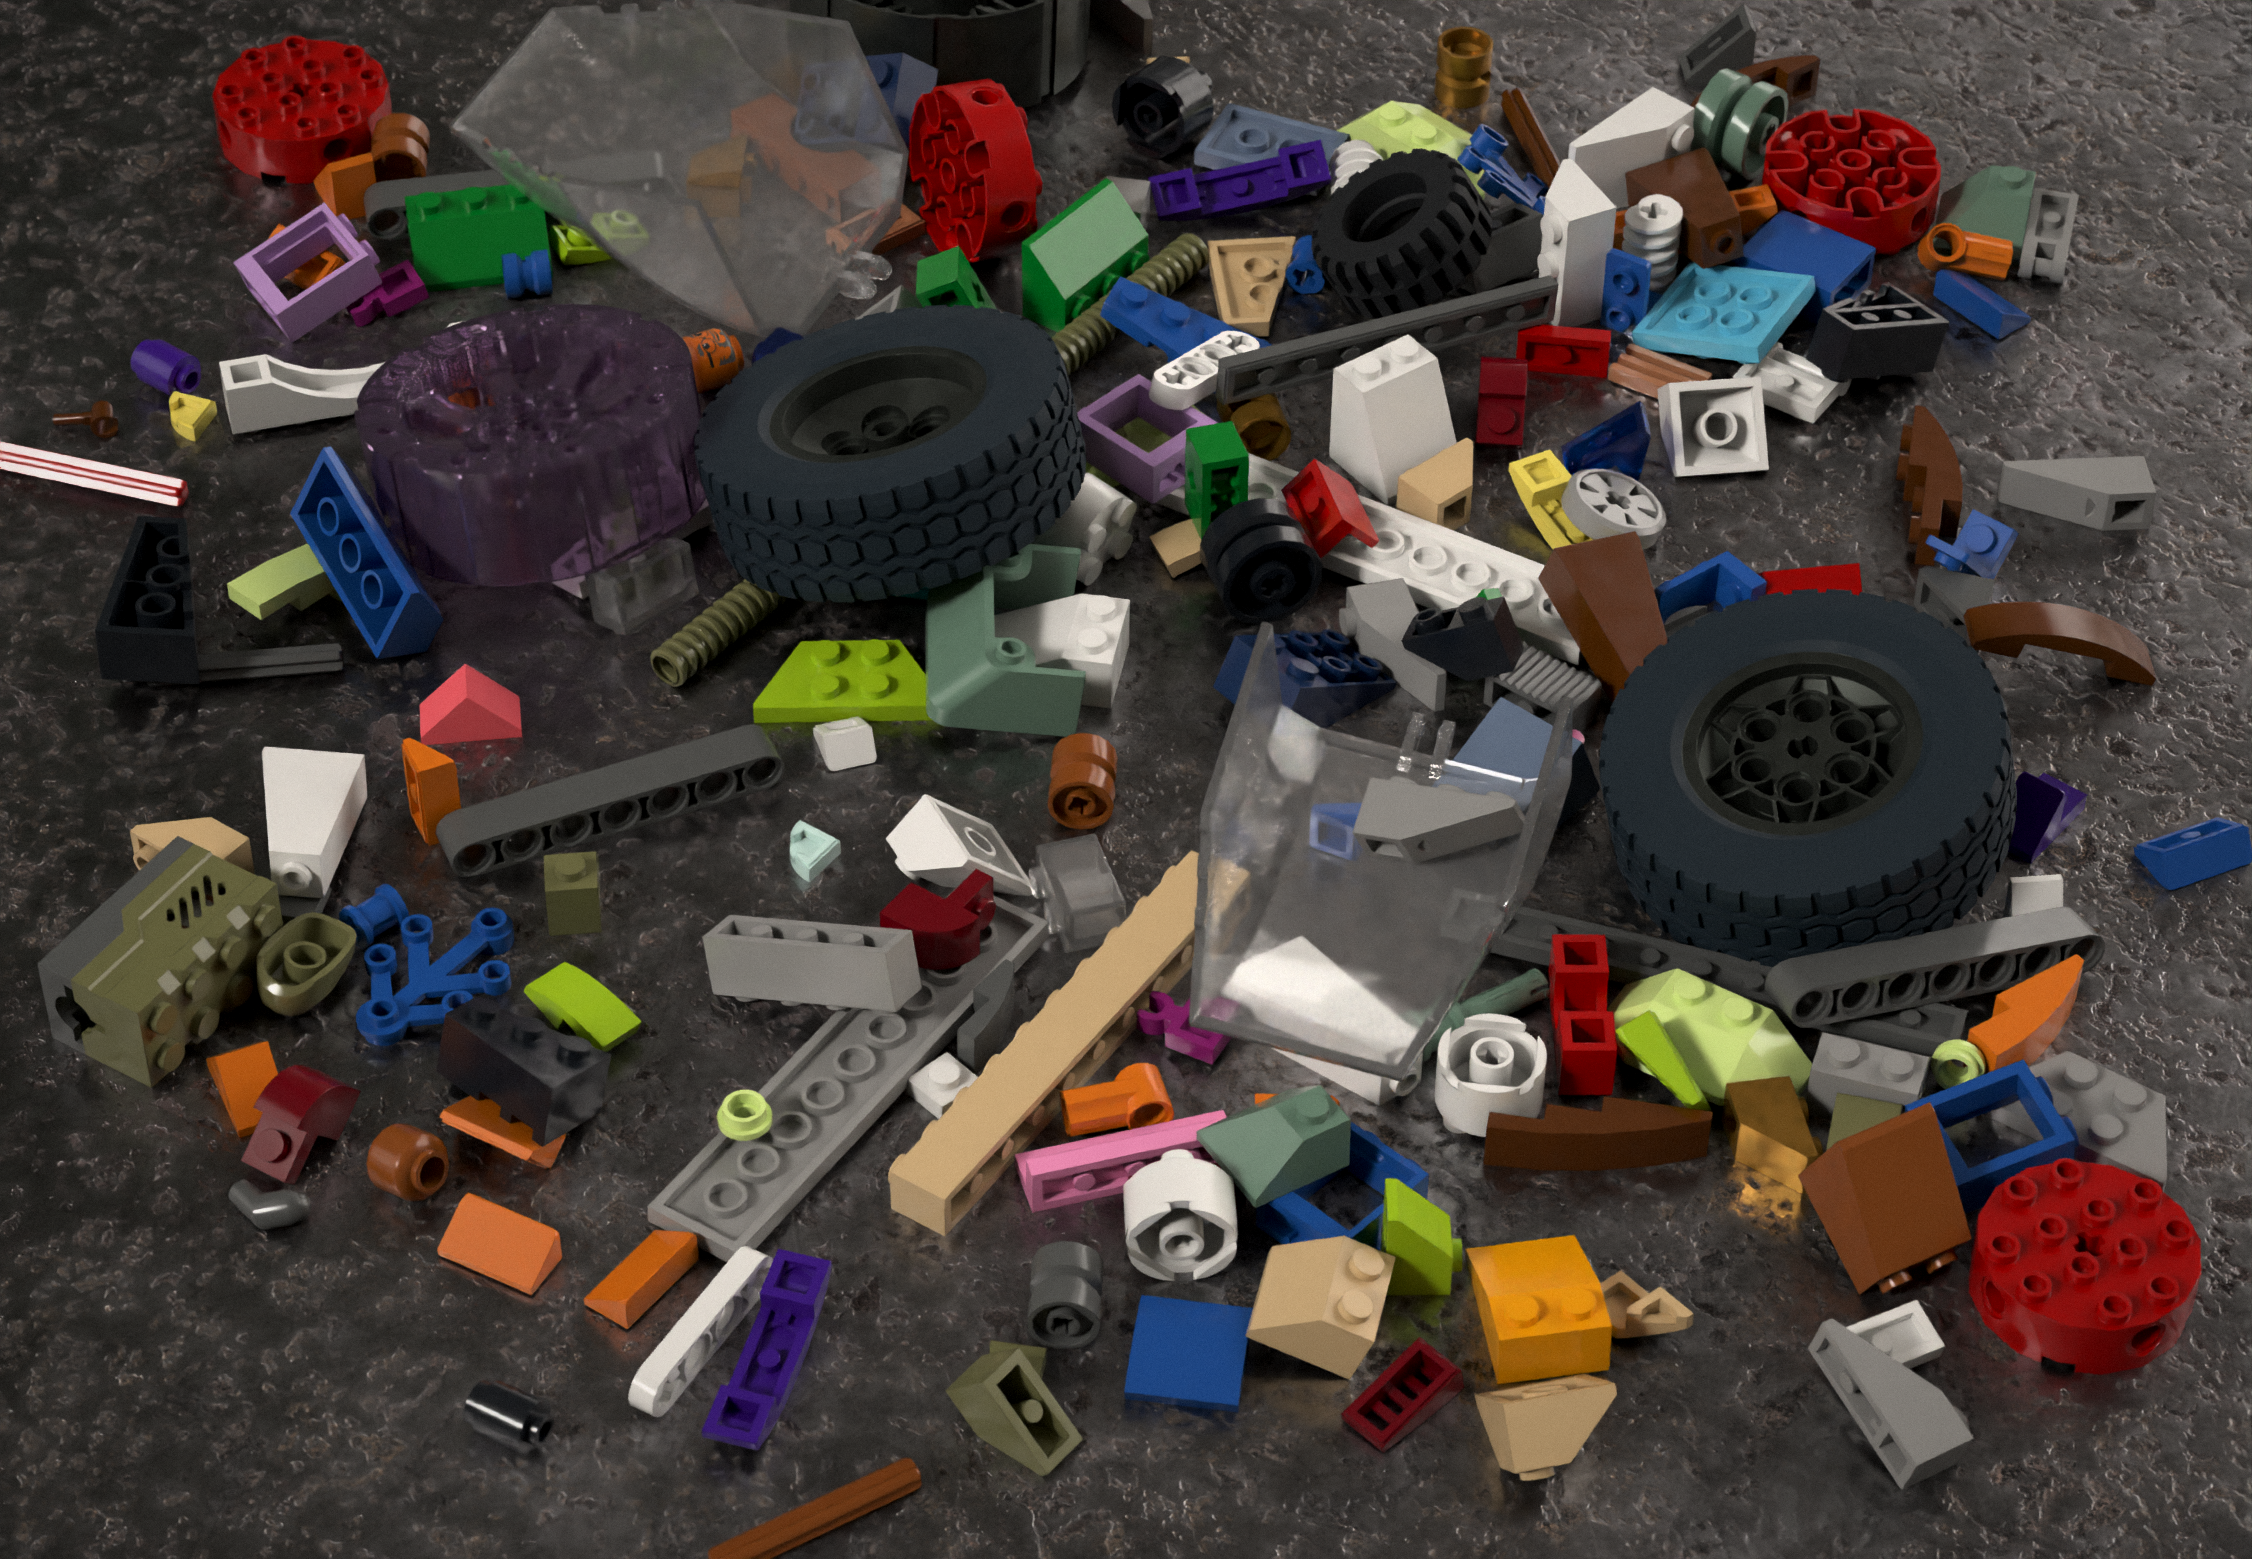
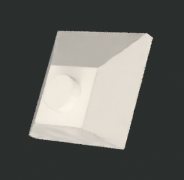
M1761 376L1668 383L1657 389L1661 436L1675 478L1769 470Z
M926 794L921 797L886 838L897 855L895 859L896 865L905 875L913 880L918 881L920 878H924L940 886L956 888L975 869H978L993 877V888L996 893L1030 896L1035 890V887L992 824Z

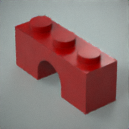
M1552 934L1548 987L1550 989L1549 998L1558 1095L1613 1094L1617 1043L1613 1011H1607L1609 967L1605 934Z

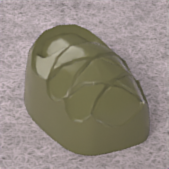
M315 912L302 914L285 924L264 943L257 955V989L262 1003L274 1012L289 1017L302 1015L312 1009L333 990L347 969L356 947L357 936L355 930L335 918Z

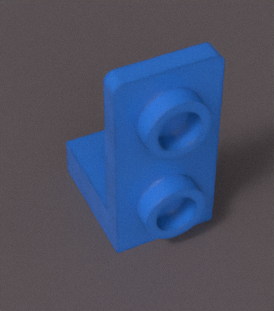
M1612 248L1607 253L1600 325L1632 336L1633 330L1662 296L1649 290L1652 267L1650 261Z
M1973 509L1953 546L1930 534L1925 544L1937 553L1933 560L1948 568L1947 570L1994 579L2019 533L2013 528Z
M1726 551L1708 561L1700 563L1695 568L1672 580L1663 582L1654 592L1663 624H1665L1672 614L1681 609L1691 606H1704L1714 600L1723 608L1749 599L1750 602L1759 600L1758 596L1765 595L1767 581L1730 552Z

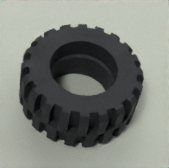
M1412 149L1411 153L1399 151L1392 153L1391 158L1386 160L1378 159L1370 163V167L1359 173L1357 171L1348 178L1349 182L1344 187H1338L1331 194L1330 203L1323 205L1318 214L1319 222L1314 223L1312 231V254L1325 277L1349 310L1371 319L1422 308L1431 303L1438 304L1446 299L1444 295L1452 289L1458 290L1465 283V277L1469 273H1474L1481 263L1480 256L1486 255L1492 234L1490 211L1456 159L1435 150Z

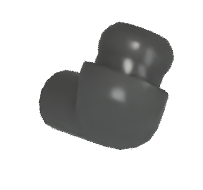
M248 1179L236 1182L228 1194L229 1200L258 1228L264 1230L282 1228L296 1222H302L307 1219L311 1211L310 1199L303 1192L283 1189L262 1193Z

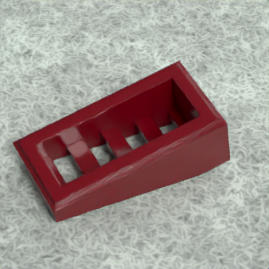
M1419 1336L1341 1413L1342 1419L1381 1452L1385 1453L1448 1404L1464 1388L1462 1371ZM1421 1372L1433 1381L1428 1387L1415 1378ZM1406 1385L1418 1397L1412 1401L1399 1389ZM1390 1398L1404 1411L1398 1416L1382 1402ZM1373 1410L1388 1422L1389 1425L1381 1431L1364 1416Z

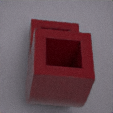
M1481 356L1476 447L1522 449L1528 359Z
M975 869L946 899L910 882L880 912V927L912 930L919 968L941 970L966 964L980 954V930L985 929L990 924L996 911L993 877Z
M293 1065L282 1070L264 1088L253 1107L263 1112L241 1161L284 1183L295 1185L317 1136L320 1135L339 1140L361 1091L319 1070L303 1065Z

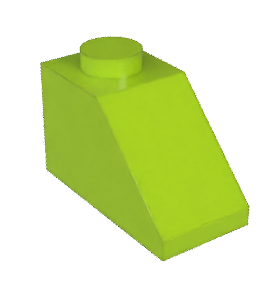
M1385 1178L1380 1251L1396 1257L1386 1295H1450L1452 1272H1462L1463 1261L1461 1238L1451 1237L1450 1215L1397 1178Z

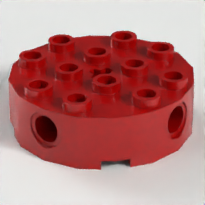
M296 35L286 37L281 43L243 51L241 57L219 75L212 95L218 138L225 158L245 174L260 179L263 178L265 173L274 176H286V183L293 184L314 183V180L328 164L370 153L372 150V134L376 123L382 117L392 114L389 83L382 65L369 56L362 47L357 45L348 46L335 41L306 40L304 37Z
M990 78L932 87L931 93L922 94L916 102L909 129L912 182H921L925 205L920 207L919 211L922 219L925 221L928 234L940 253L959 246L968 262H979L1017 255L1022 249V242L1037 231L1036 196H1040L1043 189L1041 175L1034 168L1031 144L1026 132L1028 122L1024 109L1016 107L1005 87L1001 83H995Z
M1827 109L1806 112L1782 123L1767 140L1762 185L1768 184L1777 204V213L1783 209L1876 248L1875 254L1894 255L1900 252L1901 248L1919 240L1934 222L1941 179V165L1936 158L1937 149L1930 138L1904 120L1874 110L1853 109L1852 116L1839 114L1829 116Z
M2061 1158L2051 1164L2026 1168L2017 1175L2008 1178L1994 1189L1977 1219L1971 1250L1969 1294L1984 1324L2015 1352L2041 1363L2044 1356L2058 1363L2075 1364L2074 1372L2097 1375L2140 1368L2173 1348L2184 1330L2185 1323L2193 1310L2201 1277V1240L2184 1209L2164 1193L2157 1182L2141 1178L2112 1165L2078 1162L2069 1158Z

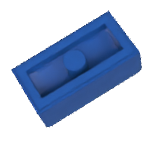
M1944 269L1937 272L1933 296L1998 340L2030 323L2031 317L1968 274Z
M2220 817L2137 844L2136 847H2133L2135 856L2167 890H2175L2252 862L2249 828L2243 824Z

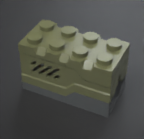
M177 836L37 963L52 1037L153 1088L168 1072L174 1071L180 1065L185 1054L186 1044L198 1045L203 1039L213 1034L219 1023L220 1012H232L249 999L253 991V981L257 980V955L264 943L283 927L277 883L262 876L252 874L213 855L210 851Z

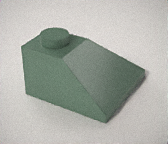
M1991 165L1941 195L1935 226L1941 223H1952L1962 231L2013 241V255L2010 266L2019 267L2036 172L2022 170L2015 166L2001 167ZM1934 238V250L1939 255L1951 256L1949 243L1942 238Z
M1321 1085L1286 1090L1196 1131V1139L1223 1171L1233 1178L1234 1184L1250 1203L1257 1208L1349 1166L1351 1119Z

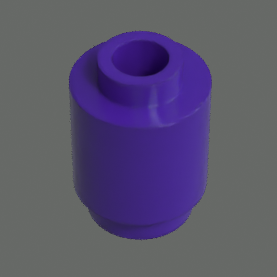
M144 340L135 348L132 354L131 369L136 373L138 379L169 396L174 391L190 394L200 383L201 365L198 358L163 340Z

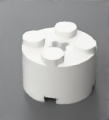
M1086 472L1084 481L1081 483V489L1075 500L1071 501V506L1061 518H1055V524L1042 535H1036L1035 540L1030 544L1081 548L1076 580L1085 585H1090L1098 578L1103 564L1111 557L1117 560L1121 559L1129 550L1133 536L1128 531L1136 512L1137 504L1093 474Z
M1501 1014L1473 1015L1465 1018L1464 1026L1452 1032L1451 1027L1445 1031L1438 1045L1434 1097L1436 1106L1443 1116V1124L1446 1129L1457 1134L1468 1133L1486 1137L1489 1112L1537 1118L1542 1108L1547 1061L1546 1047L1541 1038L1538 1036L1536 1040L1526 1032V1024Z
M1175 1149L1164 1153L1160 1161L1151 1163L1138 1170L1124 1184L1126 1246L1131 1263L1139 1271L1150 1277L1166 1281H1175V1273L1193 1272V1280L1218 1273L1233 1260L1237 1250L1236 1242L1238 1239L1235 1187L1233 1178L1221 1168L1207 1161L1194 1159L1189 1151Z

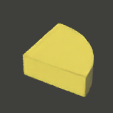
M174 391L169 399V413L174 430L182 437L196 442L217 415L216 401Z

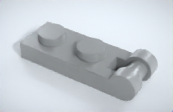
M2039 188L2034 189L2018 277L2031 279L2032 275L2050 277L2049 282L2063 284L2079 198L2078 194Z

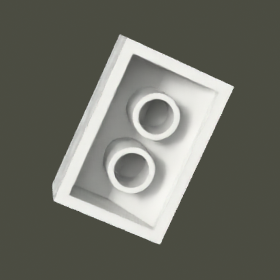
M1571 158L1562 161L1545 197L1544 217H1542L1540 223L1542 231L1541 254L1538 255L1537 259L1539 278L1551 275L1558 283L1554 321L1551 323L1554 326L1575 327L1598 320L1601 317L1606 255L1613 248L1617 209Z

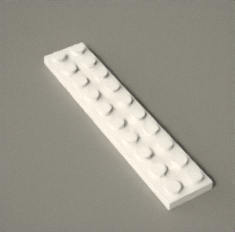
M1248 453V500L1257 498L1274 499L1288 506L1281 490L1300 472ZM1185 484L1156 502L1189 515L1184 504ZM1358 495L1379 542L1371 548L1348 533L1322 559L1320 558L1324 568L1366 584L1403 578L1415 603L1428 608L1437 607L1441 611L1459 607L1465 601L1476 598L1482 589L1499 588L1502 596L1505 597L1522 642L1525 641L1528 646L1533 645L1537 650L1546 651L1552 656L1579 665L1584 658V655L1538 580L1545 565Z

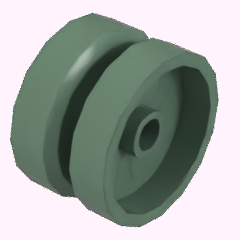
M1728 68L1720 70L1709 81L1695 107L1693 120L1694 138L1691 142L1690 151L1704 147L1709 151L1715 166L1723 163V168L1730 174L1746 180L1756 178L1764 169L1767 140L1782 123L1786 122L1788 111L1787 93L1782 88L1763 81L1753 85L1752 80L1747 75Z

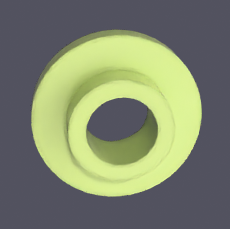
M1955 1039L1943 1042L1936 1048L1931 1059V1069L1938 1084L1944 1089H1948L1984 1075L1986 1061L1982 1052L1975 1045L1964 1040ZM1951 1059L1960 1060L1967 1065V1067H1958L1951 1061Z
M752 1090L732 1092L724 1099L718 1110V1127L725 1136L734 1140L749 1141L757 1139L767 1133L772 1125L771 1107L758 1092Z

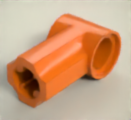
M1941 223L1936 225L1920 241L1918 257L1920 262L1932 271L1947 269L2004 281L2011 265L2013 241L1962 231L1952 223ZM1942 238L1946 240L1951 247V256L1943 257L1939 255L1933 248V239Z
M1146 1062L1127 1066L1118 1073L1114 1081L1059 1091L1063 1125L1067 1136L1070 1137L1128 1126L1131 1130L1173 1121L1174 1110L1159 1069L1155 1065Z

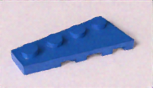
M1121 276L1104 301L1100 313L1102 318L1145 347L1156 345L1163 350L1168 357L1167 362L1169 363L1221 332L1238 331L1248 334ZM1252 336L1259 342V348L1273 345L1266 340Z

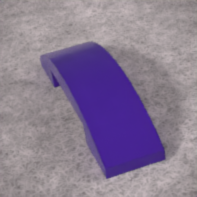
M1321 140L1278 149L1277 157L1193 175L1192 168L1148 177V181H1151L1150 190L1158 221L1202 220L1254 211L1308 194L1330 184L1332 180Z
M782 1249L777 1250L759 1293L761 1308L728 1386L721 1384L702 1428V1437L753 1450H758L767 1439L785 1407L809 1349L832 1270L831 1261Z

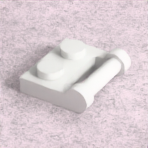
M1779 342L1774 344L1760 363L1744 364L1733 376V378L1761 376L1763 404L1813 424L1838 395L1843 396L1847 392L1852 380L1848 379L1845 383H1839L1825 378L1821 374L1822 370L1806 360L1805 357L1783 349L1782 343Z

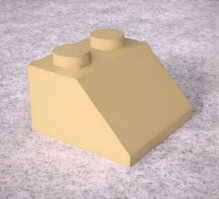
M1346 1236L1272 1246L1267 1256L1245 1337L1350 1380L1375 1342L1396 1257Z

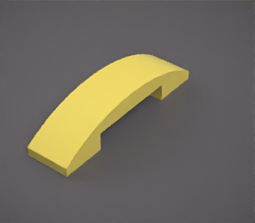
M1551 450L1509 463V473L1525 508L1553 550L1554 548L1592 540L1573 525L1562 508L1561 497L1572 476Z

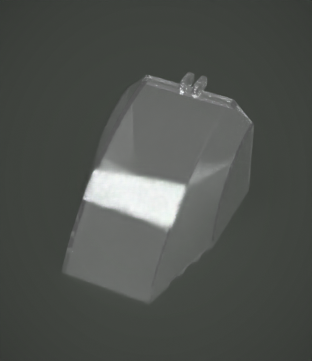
M695 0L693 4L694 9L680 10L676 1L660 2L657 7L659 11L645 12L640 11L637 3L622 5L620 8L621 13L603 14L599 5L551 7L449 124L452 133L502 178L577 235L672 299L700 315L730 328L760 337L803 338L838 293L847 297L870 300L878 290L876 288L877 285L871 279L885 281L892 274L893 269L889 264L890 262L886 258L877 254L874 255L871 252L901 214L909 151L849 21L717 0Z
M1262 622L1200 811V848L1197 863L1198 885L1194 919L1195 941L1194 957H1192L1189 1025L1402 1082L1526 900L1536 882L1551 845L1572 780L1573 698L1562 696L1538 778L1523 779L1447 760L1455 734L1456 722L1443 721L1442 726L1439 727L1435 748L1431 756L1417 752L1420 738L1424 734L1426 725L1424 714L1412 713L1401 748L1320 728L1282 705L1273 625ZM1392 777H1404L1418 785L1436 788L1440 784H1450L1463 789L1465 792L1486 795L1490 791L1501 792L1516 800L1526 817L1521 833L1415 864L1367 856L1352 833L1370 778L1390 780Z

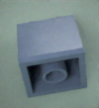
M1503 697L1498 699L1433 785V787L1438 788L1440 784H1450L1463 789L1465 792L1486 795L1490 791L1507 794L1516 800L1529 823L1527 831L1490 841L1483 845L1498 855H1502L1506 851L1520 860L1590 801L1601 788L1581 741Z

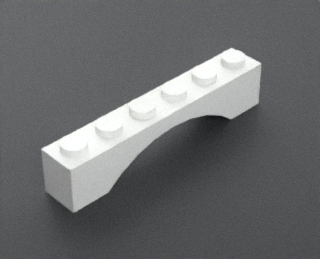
M497 316L451 323L435 338L414 351L391 361L364 368L344 370L311 369L285 363L267 354L219 362L225 405L232 434L258 432L267 428L304 424L309 421L338 416H351L355 413L384 408L392 409L402 405L431 400H444V398H433L431 393L440 381H452L462 367H478L488 392L510 387L506 342Z

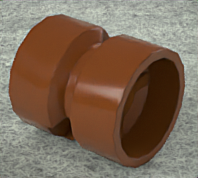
M392 113L382 117L376 123L371 142V155L374 161L376 183L426 177L430 136L424 122L417 117L406 113Z
M1078 733L1062 738L1054 746L1047 805L1051 816L1058 823L1068 828L1079 830L1093 829L1104 824L1111 817L1114 808V783L1116 780L1118 757L1115 748L1108 740L1094 734Z

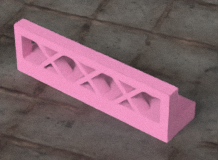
M1224 1110L1018 1153L1014 1154L1015 1168L1032 1213L1123 1193L1124 1184L1128 1181L1129 1176L1134 1175L1138 1170L1151 1163L1160 1161L1162 1155L1170 1150H1186L1193 1155L1194 1159L1216 1163L1196 1139V1131L1227 1117Z

